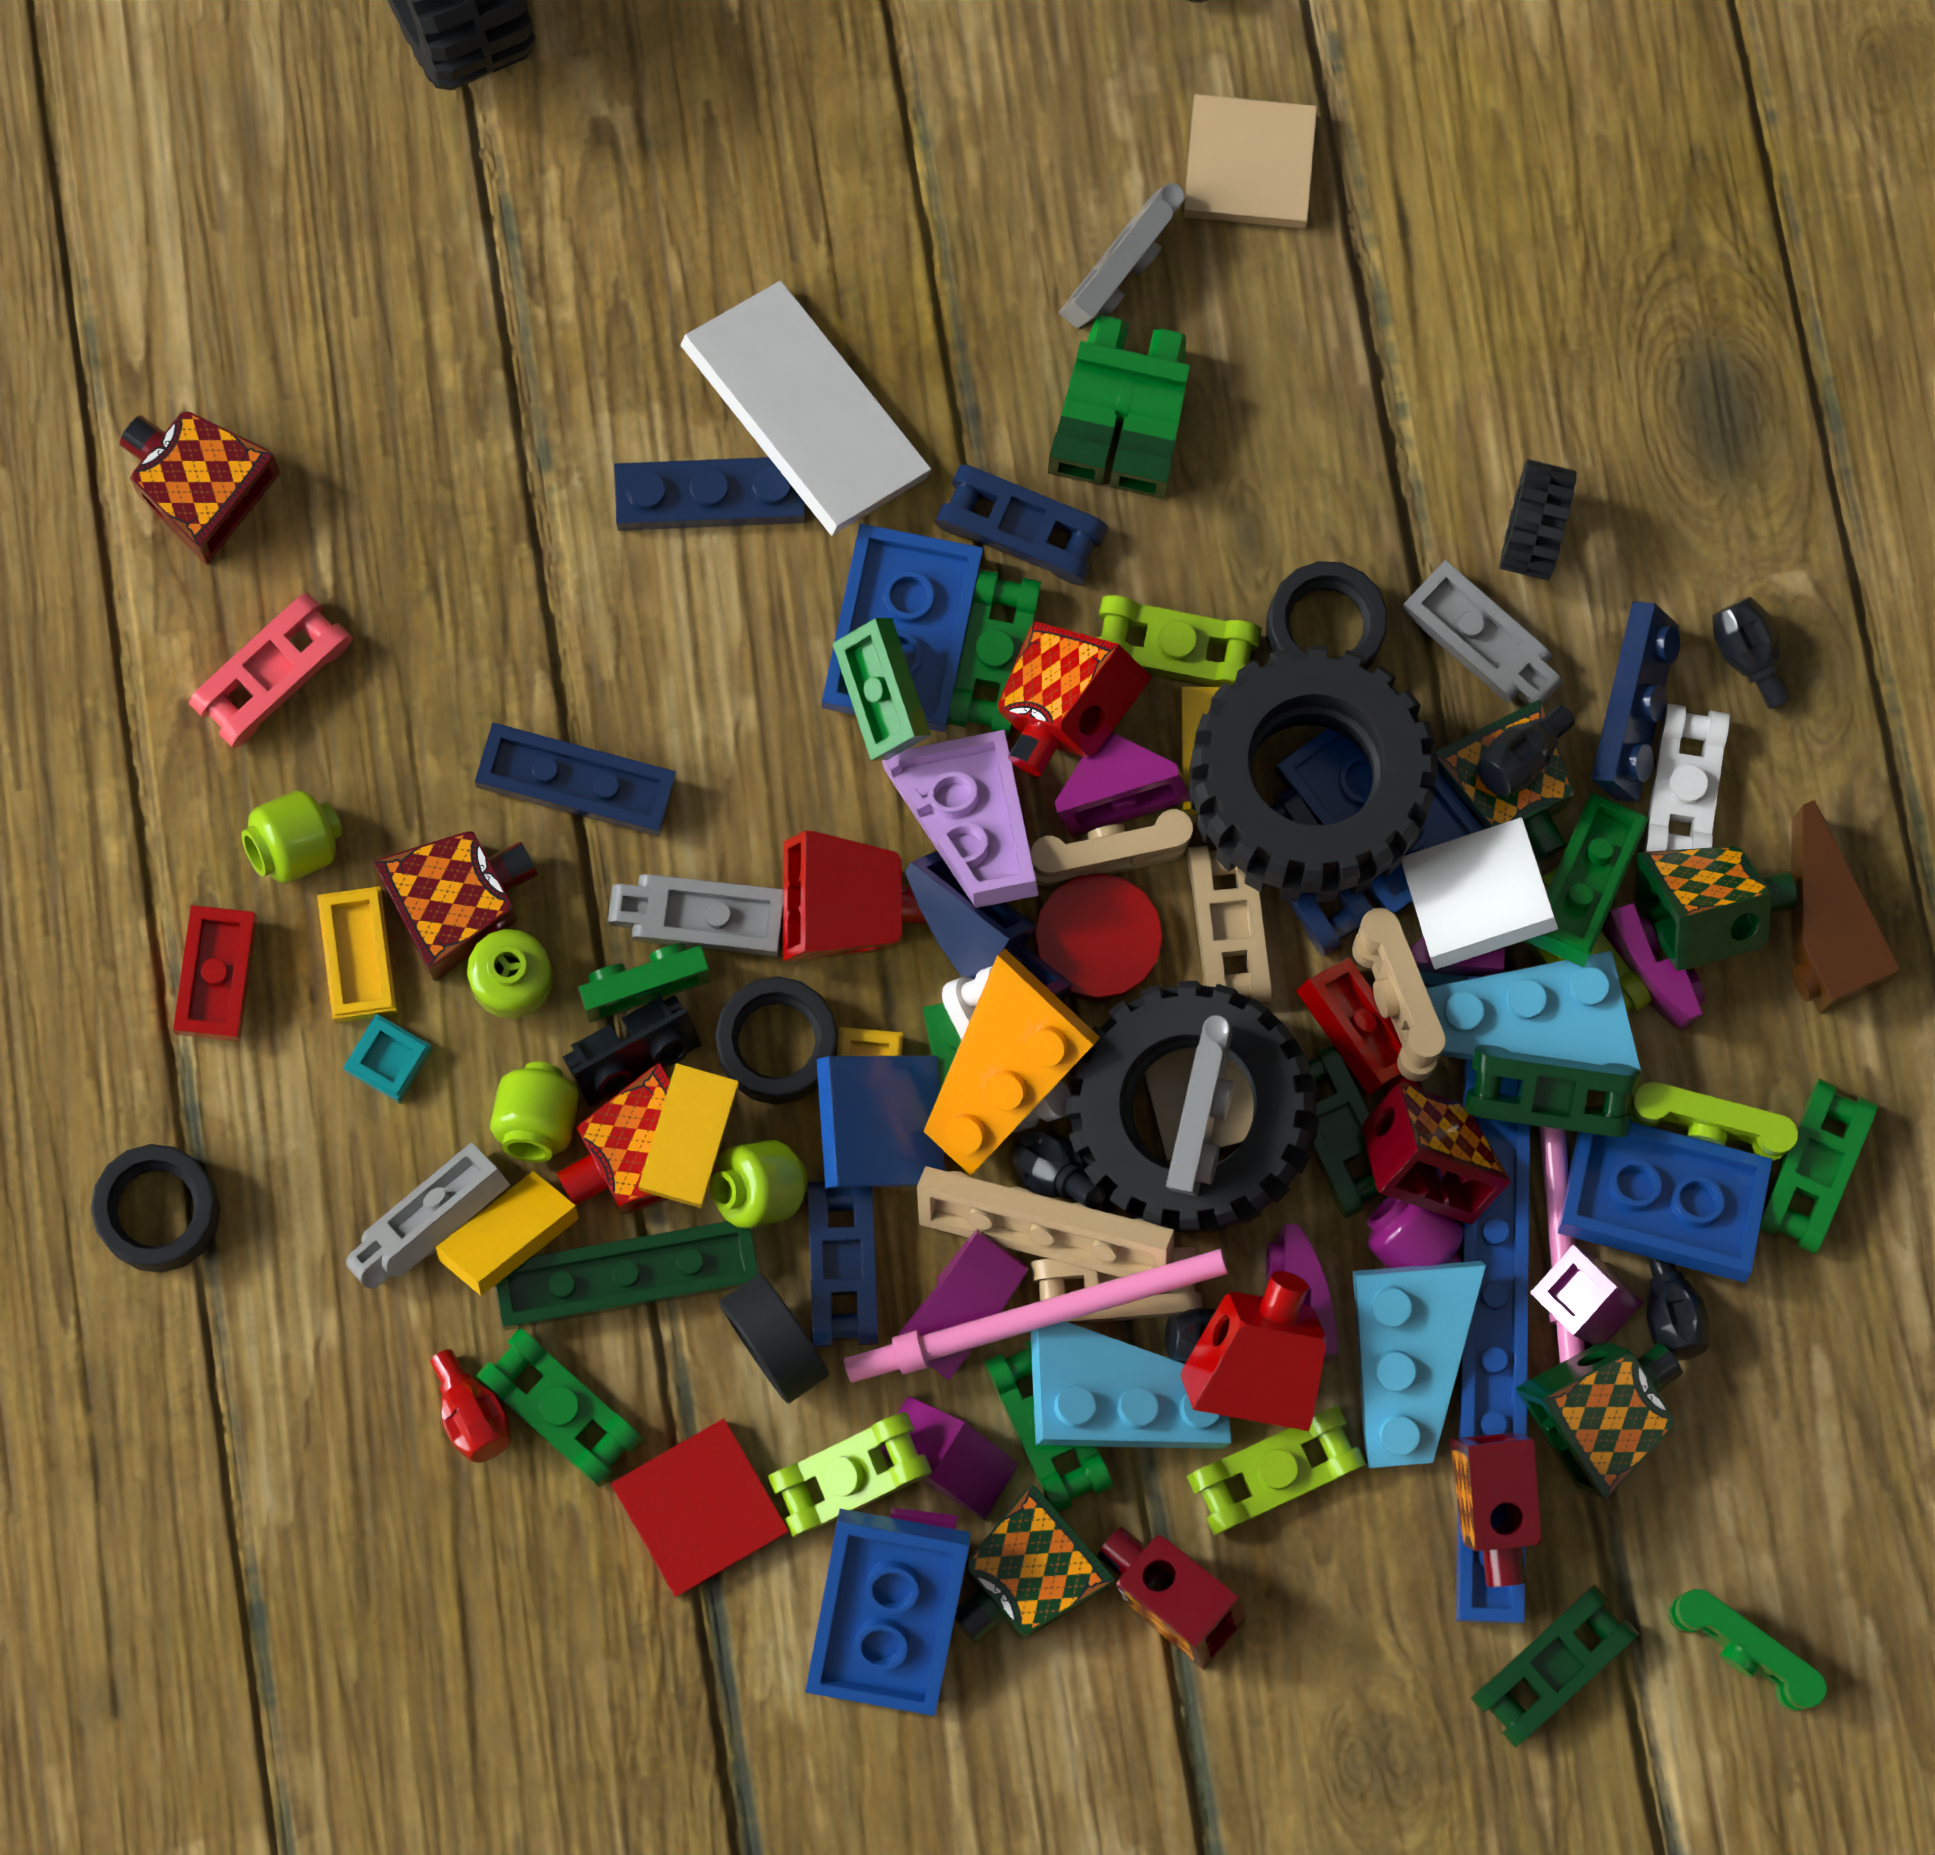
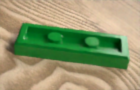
M1591 792L1547 890L1558 930L1527 939L1525 942L1583 968L1585 967L1647 825L1648 817Z

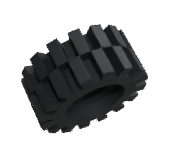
M1527 459L1514 497V504L1510 513L1509 524L1504 538L1505 542L1501 552L1499 569L1547 581L1550 580L1560 552L1561 541H1563L1566 522L1571 510L1570 505L1574 496L1577 471Z

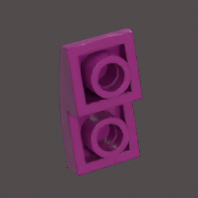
M1634 903L1609 911L1602 927L1604 935L1628 968L1647 987L1652 998L1649 1004L1677 1029L1683 1030L1692 1027L1702 1015L1700 1006L1705 1005L1704 990L1695 970L1676 971L1669 958L1658 962L1655 961L1654 955L1659 953L1656 933L1647 917L1639 918Z
M1285 1224L1277 1234V1242H1268L1267 1280H1270L1271 1274L1275 1271H1286L1300 1276L1308 1283L1309 1289L1303 1305H1307L1315 1310L1326 1335L1327 1346L1323 1364H1328L1338 1355L1337 1328L1328 1284L1320 1262L1299 1224Z
M976 1229L939 1274L936 1288L898 1335L918 1330L922 1336L1000 1313L1027 1273L1028 1266L980 1230ZM974 1348L930 1360L928 1364L946 1379L950 1380Z

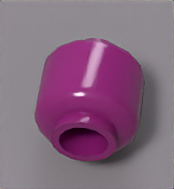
M1391 1197L1386 1198L1368 1219L1367 1224L1372 1228L1368 1237V1247L1387 1268L1433 1266L1459 1263L1462 1260L1457 1250L1462 1243L1464 1229L1456 1219Z

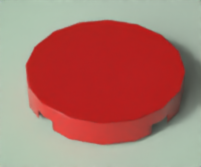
M1096 873L1075 877L1053 891L1040 910L1034 939L1038 957L1073 983L1068 992L1069 995L1100 1002L1112 1000L1113 997L1123 996L1127 992L1130 993L1144 983L1157 964L1163 936L1158 912L1144 891L1124 878Z

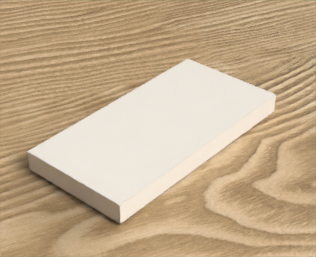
M781 280L685 334L680 346L831 536L926 480L931 471L930 466Z

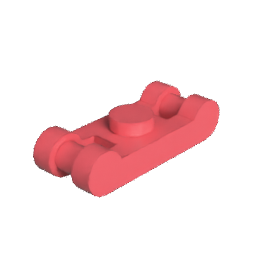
M304 593L294 600L202 684L189 700V705L202 718L210 716L221 727L219 735L233 749L247 742L263 721L324 665L337 659L353 640V637L339 623L332 625L321 614L323 606L310 593ZM301 631L313 641L302 652L289 641L290 638ZM239 685L252 696L240 709L228 699L230 693Z

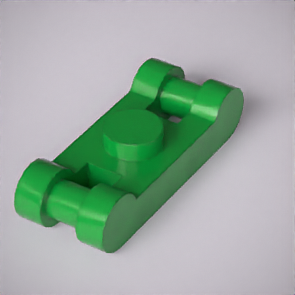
M980 569L947 724L966 728L967 722L990 726L991 732L1005 730L1006 736L1009 737L1012 724L999 713L998 702L1028 631L1034 622L1042 581L1023 578L1021 584L998 579L999 572ZM992 604L1016 608L1014 623L989 619ZM975 685L999 689L997 702L973 698Z
M1820 1078L1816 1080L1805 1103L1803 1114L1797 1126L1798 1139L1796 1144L1786 1153L1769 1196L1764 1203L1759 1229L1772 1236L1779 1231L1798 1240L1797 1247L1813 1254L1817 1253L1826 1236L1878 1108L1877 1103L1859 1096L1857 1101H1854L1836 1093V1085ZM1826 1116L1846 1124L1842 1138L1821 1129ZM1794 1192L1815 1201L1809 1216L1788 1208Z
M519 1327L506 1341L510 1348L494 1365L488 1361L475 1376L591 1482L601 1488L613 1475V1472L610 1470L611 1466L625 1451L632 1454L644 1441V1438L553 1358L536 1340ZM530 1364L543 1377L526 1395L513 1382ZM594 1422L606 1434L589 1451L577 1440Z
M1031 1340L1024 1342L1026 1349L1004 1358L1002 1353L983 1362L1045 1498L1060 1513L1073 1507L1071 1500L1090 1491H1093L1097 1496L1114 1488L1105 1463L1095 1446L1036 1445L1034 1396L1023 1399L1016 1385L1017 1381L1032 1375ZM1074 1451L1081 1467L1059 1476L1052 1460Z
M1693 1589L1677 1596L1670 1603L1668 1618L1676 1630L1682 1633H1693L1699 1630L1724 1648L1719 1654L1720 1658L1733 1669L1749 1678H1753L1757 1672L1776 1686L1777 1700L1785 1709L1801 1711L1816 1706L1824 1700L1827 1693V1684L1824 1677L1816 1669L1711 1593L1703 1589Z

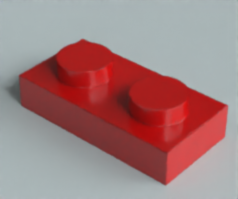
M196 905L190 906L173 1031L176 1035L240 1042L258 918L255 912Z
M1350 957L1309 978L1296 990L1368 1095L1385 1087L1394 1078L1402 1076L1397 1067V1059L1402 1045L1391 1017H1382L1377 1008L1372 988Z

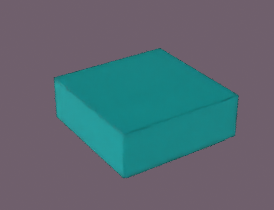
M376 1014L345 1063L343 1070L345 1073L400 1104L433 1051V1048L425 1041Z

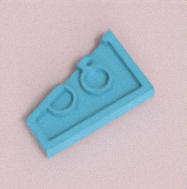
M1612 951L1590 955L1584 968L1568 960L1426 988L1445 1034L1446 1042L1440 1056L1473 1060L1476 1046L1493 1045L1516 1053L1600 1065L1607 1063L1625 1064L1641 1071Z
M1483 1261L1353 1271L1364 1454L1368 1468L1433 1463L1486 1267Z
M1066 1321L1030 1331L1036 1445L1224 1449L1231 1443L1230 1417L1193 1410L1180 1377L1185 1364Z

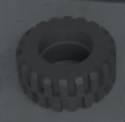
M387 0L418 64L422 66L428 80L438 89L450 91L527 59L536 44V37L533 33L534 26L532 18L528 13L526 0Z
M1308 646L1306 656L1300 658H1293L1289 648L1270 653L1267 665L1260 668L1258 663L1252 661L1237 671L1236 681L1232 686L1223 683L1212 697L1209 712L1201 717L1196 731L1189 773H1191L1189 786L1191 809L1197 810V828L1204 843L1213 842L1217 847L1216 859L1228 872L1238 867L1246 873L1244 884L1259 892L1263 890L1265 884L1281 889L1279 899L1298 902L1300 893H1315L1317 903L1336 901L1338 891L1349 888L1350 892L1356 895L1371 888L1374 878L1378 875L1388 877L1400 866L1407 850H1412L1416 844L1434 798L1433 790L1438 777V758L1432 755L1435 737L1430 722H1420L1418 713L1421 704L1410 690H1406L1399 694L1393 688L1396 676L1382 665L1376 669L1374 674L1361 668L1363 655L1346 650L1343 661L1326 658L1327 646ZM1301 725L1321 726L1344 735L1362 751L1372 770V788L1366 803L1353 816L1328 825H1307L1281 816L1264 802L1253 784L1252 763L1261 743L1283 729Z
M1178 981V986L1163 989L1160 985H1156L1142 990V997L1129 1004L1123 1000L1108 1012L1112 1017L1100 1029L1096 1026L1092 1028L1100 1037L1099 1040L1071 1069L1069 1077L1073 1080L1071 1096H1066V1116L1071 1119L1073 1133L1069 1134L1074 1151L1086 1166L1084 1171L1094 1185L1103 1187L1105 1194L1110 1198L1109 1200L1136 1218L1182 1233H1189V1231L1212 1233L1224 1231L1226 1226L1241 1221L1246 1224L1261 1216V1210L1273 1201L1278 1203L1291 1190L1288 1186L1298 1172L1303 1173L1310 1159L1308 1151L1312 1139L1317 1137L1319 1119L1316 1116V1101L1319 1100L1316 1081L1309 1067V1061L1301 1046L1283 1022L1259 1001L1239 994L1234 988L1217 984L1216 987L1201 985L1199 981ZM1218 1015L1225 1018L1232 1027L1233 1034L1228 1058L1240 1067L1250 1084L1254 1101V1113L1250 1129L1242 1144L1230 1156L1217 1163L1212 1183L1206 1184L1201 1182L1198 1197L1174 1192L1166 1187L1170 1164L1154 1156L1140 1139L1133 1118V1101L1139 1081L1147 1069L1159 1058L1170 1052L1183 1048H1197L1204 1022L1209 1017Z

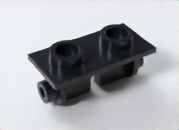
M660 995L655 1000L622 1017V1021L630 1036L621 1041L609 1024L570 1045L573 1051L562 1056L571 1075L576 1079L589 1107L605 1098L615 1097L659 1063L662 1067L674 1065L682 1060L688 1052L701 1046L685 1007H682L675 995L666 1000Z

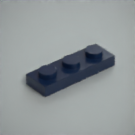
M769 457L614 463L617 531L805 523L803 499Z
M1632 602L1591 780L1618 801L1639 802L1643 782L1651 774L1653 767L1652 742L1657 722H1660L1664 717L1667 706L1665 686L1671 663L1675 662L1680 650L1679 625L1656 603Z
M492 722L475 778L476 788L660 837L677 775L676 771Z

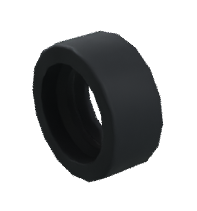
M1317 561L1297 568L1279 584L1266 616V641L1271 653L1289 648L1293 658L1305 657L1306 653L1294 642L1289 629L1290 614L1293 607L1305 594L1316 590H1334L1349 597L1359 608L1363 618V634L1358 645L1351 652L1364 656L1361 668L1367 670L1373 665L1387 633V608L1379 588L1364 572L1342 562ZM1344 656L1338 657L1336 660L1343 661Z
M779 976L754 980L735 992L720 1012L715 1034L720 1067L727 1078L739 1081L738 1090L752 1100L775 1105L799 1101L817 1090L816 1059L836 1056L838 1048L834 1014L823 997L801 981ZM772 1004L792 1006L804 1014L813 1027L815 1037L812 1056L805 1066L790 1076L778 1078L761 1075L749 1067L741 1055L738 1041L741 1027L749 1015L762 1006Z
M155 1144L126 1150L110 1162L94 1186L91 1204L96 1233L118 1259L137 1270L160 1273L185 1267L205 1252L217 1232L221 1209L215 1184L195 1158L175 1147ZM152 1171L170 1172L182 1179L191 1190L195 1205L193 1219L185 1233L172 1243L161 1246L142 1245L131 1239L121 1227L117 1212L120 1196L127 1184L139 1175Z
M762 1274L756 1275L719 1301V1305L731 1326L772 1386L787 1404L829 1376V1370L813 1343L780 1295Z

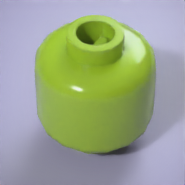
M295 790L264 803L251 811L248 817V828L242 831L241 837L247 857L255 871L262 877L270 875L274 880L286 884L325 868L332 863L336 854L335 839L342 836V828L335 810L328 802L325 801L319 804L311 794L302 790Z
M503 929L488 934L476 944L468 959L467 976L475 999L485 1011L500 1018L517 1019L532 1014L545 1003L552 990L553 971L546 949L535 937L521 930ZM504 968L501 975H499L498 971ZM512 972H517L515 975L509 977Z
M530 1062L523 1069H516L505 1074L497 1088L490 1121V1130L494 1138L502 1144L503 1151L517 1160L539 1163L546 1162L552 1158V1155L567 1149L573 1138L580 1105L578 1089L570 1080L563 1077V1072L560 1068L545 1062Z
M760 1140L734 1145L719 1154L716 1160L719 1170L711 1177L710 1193L717 1209L729 1223L738 1228H754L783 1222L797 1213L807 1190V1171L803 1162L788 1145L779 1140Z

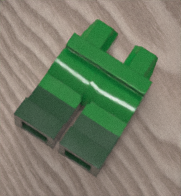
M1099 315L1090 331L1087 342L1080 341L1062 414L1049 455L1047 474L1102 486L1116 423L1123 424L1112 469L1110 488L1164 499L1190 365L1184 364L1186 358V335L1166 329H1154L1148 355L1125 351L1124 347L1129 323L1121 319Z

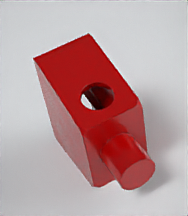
M808 830L783 842V961L795 962L881 951L900 942L902 923H927L918 906L911 886L902 884V859L897 852Z
M1275 1271L1271 1274L1263 1297L1235 1291L1224 1296L1180 1374L1193 1410L1299 1430H1310L1327 1344L1326 1335L1315 1310L1307 1305H1303L1309 1289L1308 1283L1303 1278L1290 1272Z

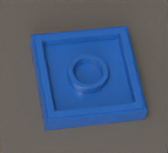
M827 1056L816 1059L825 1188L914 1187L918 1185L925 1166L945 1171L944 1150L923 1132L939 1095L937 1056Z

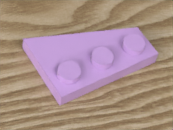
M1005 730L909 748L889 760H882L883 768L975 908L1039 896L1012 763L1008 759L1010 753Z

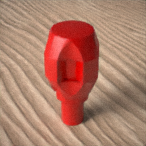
M452 1349L443 1350L434 1355L430 1363L442 1385L439 1389L443 1395L441 1397L442 1426L453 1447L474 1463H481L495 1458L505 1451L511 1442L508 1415L498 1396L476 1379H472L470 1373L464 1372Z

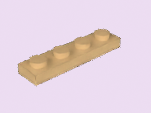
M925 1166L917 1185L919 1225L968 1238L978 1229L1002 1247L1118 1277H1125L1173 1263L1174 1230L1142 1219L1133 1220L1087 1208L1080 1203L1071 1204L1036 1195L1025 1188H1009L974 1179L962 1172H947Z

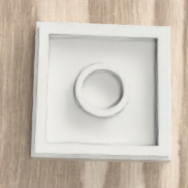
M1522 817L1403 856L1401 863L1435 970L1558 930Z

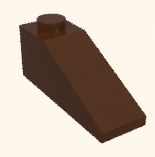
M1812 800L1804 804L1791 819V875L1797 891L1796 907L1791 909L1792 959L1795 963V966L1791 968V973L1801 996L1806 1001L1813 1000L1819 1013H1823L1887 984L1901 969L1816 801Z

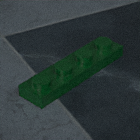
M725 1221L532 1256L495 1286L502 1327L506 1331L519 1327H528L737 1289L758 1275L751 1229L738 1228Z

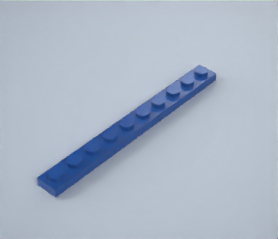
M1468 976L1466 980L1474 979V978H1479V977ZM1464 1059L1463 1105H1465L1467 1090L1475 1086L1477 1071L1471 1067V1059ZM1502 1077L1500 1093L1518 1097L1521 1080ZM1473 1116L1507 1172L1511 1183L1472 1225L1461 1222V1226L1464 1229L1461 1243V1262L1483 1261L1486 1267L1459 1364L1458 1438L1511 1432L1527 1436V1407L1517 1393L1516 1388L1527 1381L1530 1125ZM1457 1503L1456 1622L1523 1624L1525 1617V1584L1504 1587L1486 1586L1483 1551H1474L1463 1544ZM1505 1503L1499 1504L1492 1511L1490 1516L1492 1527H1498L1505 1522L1508 1515ZM1522 1547L1525 1568V1547Z

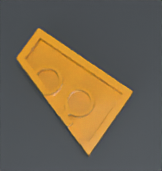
M1005 948L996 957L923 1131L970 1176L1100 1038Z

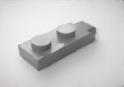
M1166 184L1153 193L1058 313L1076 329L1094 317L1097 318L1099 315L1108 317L1125 295L1117 287L1128 273L1132 271L1137 276L1140 275L1157 256L1161 246L1154 240L1165 228L1184 200V191L1178 184Z
M1446 560L1413 593L1402 607L1401 611L1501 699L1508 703H1511L1517 696L1527 705L1539 699L1544 704L1563 684L1561 677L1547 665L1552 658L1550 651Z
M643 874L639 875L638 886L626 884L612 885L607 923L617 927L632 928L631 939L640 942L665 945L685 943L686 947L692 948L701 945L702 949L778 957L783 916V889Z
M1214 1015L1204 1022L1200 1042L1195 1053L1166 1187L1171 1191L1198 1197L1201 1182L1211 1184L1213 1181L1219 1157V1146L1210 1144L1215 1118L1226 1120L1234 1088V1081L1224 1079L1233 1030L1228 1021L1222 1016Z
M472 1142L469 1143L363 1233L362 1244L347 1257L346 1265L363 1286L369 1289L378 1287L390 1276H403L423 1258L434 1254L437 1245L457 1231L474 1215H477L489 1206L510 1184L498 1168Z

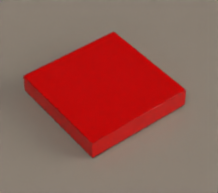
M724 1418L610 1483L675 1599L789 1534L788 1528Z

